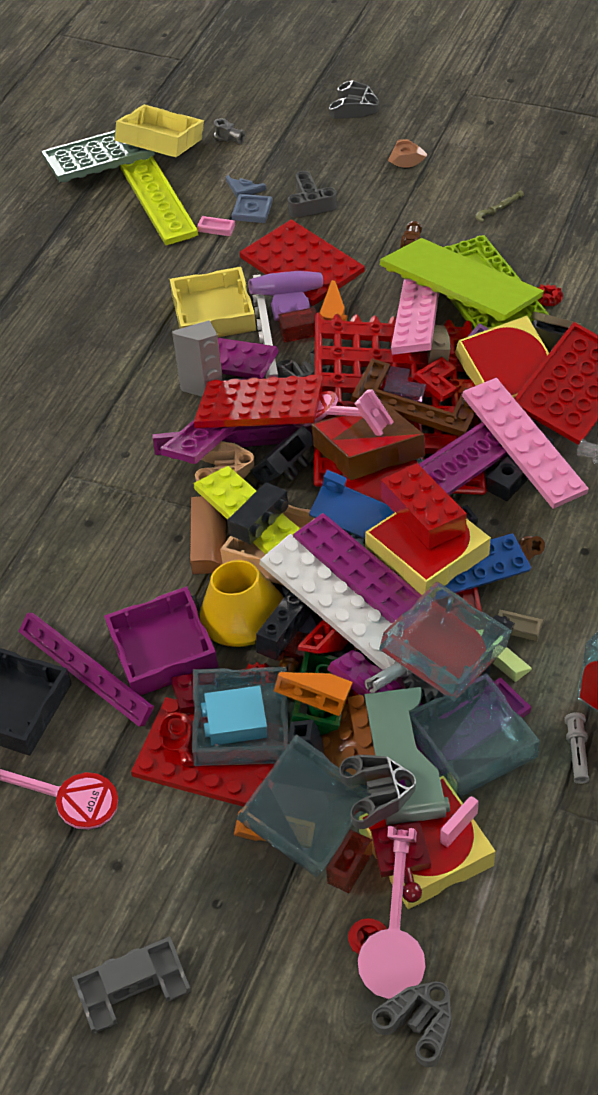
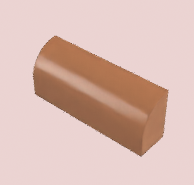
M202 496L191 497L190 562L192 574L213 573L216 568L222 565L220 549L226 542V518Z

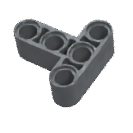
M308 171L296 173L297 194H292L288 197V212L291 217H303L336 209L337 192L334 188L317 189Z

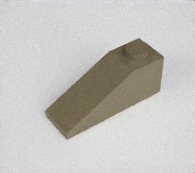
M444 325L434 326L431 350H427L428 365L441 357L447 361L449 360L450 339Z

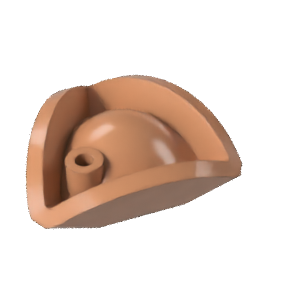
M399 139L388 161L399 167H413L422 162L427 153L408 139Z

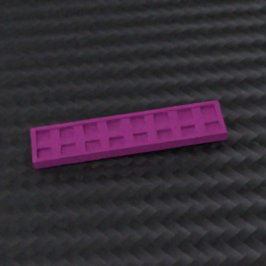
M324 513L293 534V537L329 568L340 580L344 581L357 595L362 596L366 603L372 608L377 609L386 620L398 627L399 631H402L430 604L426 598Z

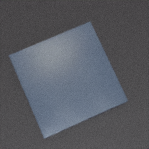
M239 194L231 215L232 220L266 223L273 202L272 197Z

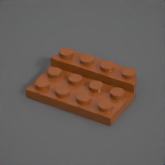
M362 695L348 697V704L344 705L341 713L339 729L321 735L324 746V760L319 761V766L338 780H340V765L346 758L356 755H375L366 702ZM352 768L344 771V775L347 777L357 773ZM363 783L348 787L353 791H358L366 788L367 784ZM323 792L324 799L328 802L343 797V795Z

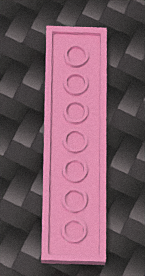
M411 279L403 281L391 345L392 355L431 350L439 293L433 292L427 286H420Z
M497 378L463 391L462 397L553 509L588 493L589 488Z

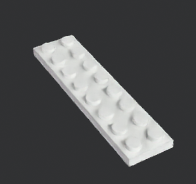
M289 534L260 559L259 564L379 668L384 670L394 664L396 659L382 649L401 632L398 630V627L386 620L377 609L372 608L366 603L362 596L357 595L344 581L340 580L329 568L298 542L293 535Z

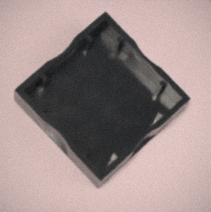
M0 648L1 747L29 756L32 754L72 685L67 668L41 660L28 659L15 652Z

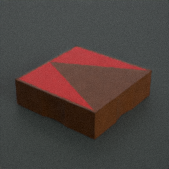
M385 402L382 405L394 422L392 425H386L382 430L383 434L381 436H376L366 420L361 416L340 415L312 424L314 447L326 458L332 460L337 468L350 480L378 472L387 467L425 457L424 434Z

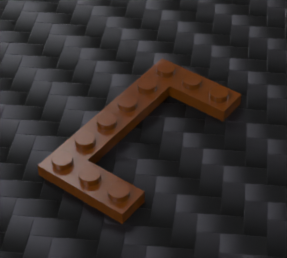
M371 359L351 397V402L355 403L367 390H373L381 403L385 402L403 418L457 436H462L468 432L476 414L462 395L454 412L451 413L379 390L390 370V364L376 359Z

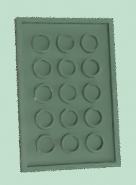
M115 131L41 151L44 160L59 182H68L76 177L82 178L87 176V174L100 173L108 168L114 169L119 165L132 164L136 160H146L150 156L155 155L154 151L115 141Z

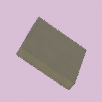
M533 311L531 318L564 328H569L573 321Z

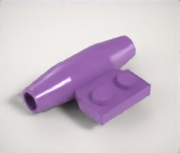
M308 271L270 273L249 279L250 294L273 296L271 307L274 321L309 318L311 316L308 297L303 292L321 288L323 286V276L320 272Z

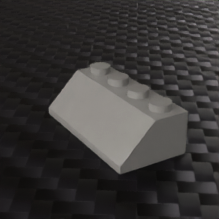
M210 320L172 331L180 389L187 393L203 396L207 382L212 380L223 381L217 333Z

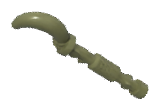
M518 191L512 197L504 199L496 206H491L488 209L477 212L476 220L483 222L484 219L482 217L484 215H494L498 209H503L514 200H517V198H522L524 196L523 191Z

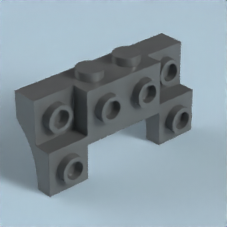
M171 937L141 949H133L120 958L109 959L101 966L72 977L93 1034L118 1024L111 1007L112 1004L159 984L167 1002L191 992Z

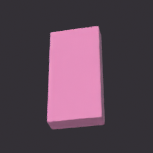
M202 216L197 225V230L203 233L231 236L235 227V221Z
M472 796L469 797L441 828L440 843L448 848L478 814L477 799Z

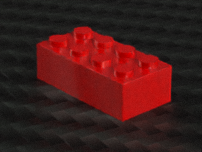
M418 463L381 479V499L394 513H397L429 550L466 533L467 513Z

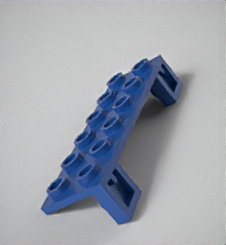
M327 470L324 475L323 485L309 512V516L316 518L324 513L344 531L365 540L366 531L394 512L387 504L345 487L346 477Z
M513 533L491 539L489 556L469 570L455 576L446 586L428 597L427 600L432 601L435 598L439 599L529 572L531 566Z

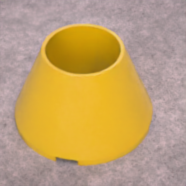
M244 560L229 561L220 565L212 573L200 610V622L205 627L209 638L219 644L232 647L255 644L256 633L284 597L252 563Z

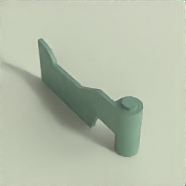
M421 687L364 694L375 756L389 757L410 771L416 779L415 792L397 813L385 818L386 825L446 818V812H450L449 799L443 795L438 769L416 748L409 715L420 704ZM405 780L406 787H410L412 785L411 782Z

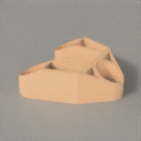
M221 441L201 459L202 461L215 464V467L199 469L195 473V479L197 482L227 465L244 479L254 467V456L251 452L235 443Z

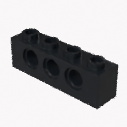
M545 435L554 446V439ZM508 455L499 462L498 467L494 471L488 473L486 478L487 491L508 501L523 486L528 477L511 456Z
M291 591L287 593L256 633L257 653L276 661L313 612L309 606Z

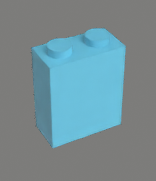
M260 686L204 693L205 702L201 703L202 716H207L208 723H204L205 737H210L211 746L267 738V724Z

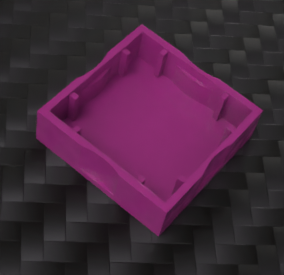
M187 586L158 596L149 602L133 605L104 615L109 634L129 686L140 696L171 685V677L208 671L219 667L215 649L205 627L199 620L197 608Z

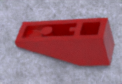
M323 619L298 645V650L318 654L341 651L349 641Z

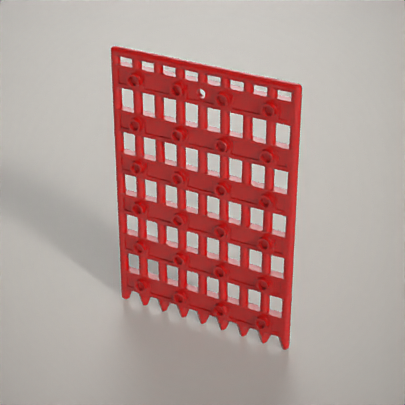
M320 313L315 314V375L323 376L322 392H335L338 398L336 406L356 407L354 402L342 401V393H354L363 376L361 374V367H368L371 359L388 363L390 368H392V376H386L379 390L400 397L412 396V400L419 403L420 397H432V405L429 406L451 413L454 412L464 388L470 389L475 387L470 377L469 380L457 378V371L465 372L455 354V345L458 344L459 340L467 338L471 334L472 323L469 320L464 323L463 327H455L450 319L444 325L450 339L448 362L456 368L450 379L446 380L457 389L455 394L449 397L451 398L452 406H440V400L414 379L415 373L428 365L427 351L392 355L391 349H379V341L391 342L392 345L396 324L394 316L390 318L388 323H381L375 315L369 322H362L357 314L352 317L351 321H343L338 313L334 315L332 320H324ZM322 338L334 339V346H322ZM341 339L353 340V347H341ZM360 340L372 341V348H360ZM322 365H334V373L322 372ZM342 366H353V374L342 373ZM399 369H411V377L400 376ZM328 414L320 421L334 418L340 415ZM475 414L470 427L474 428L481 423L477 414ZM407 420L422 432L423 424ZM435 428L434 434L423 433L425 453L435 454L460 436L442 434L441 430ZM314 447V485L322 487V478H324L327 470L344 477V474L337 468L336 464L328 458H322V453ZM424 457L416 459V461L420 464L424 461ZM485 470L452 494L485 495L487 492Z

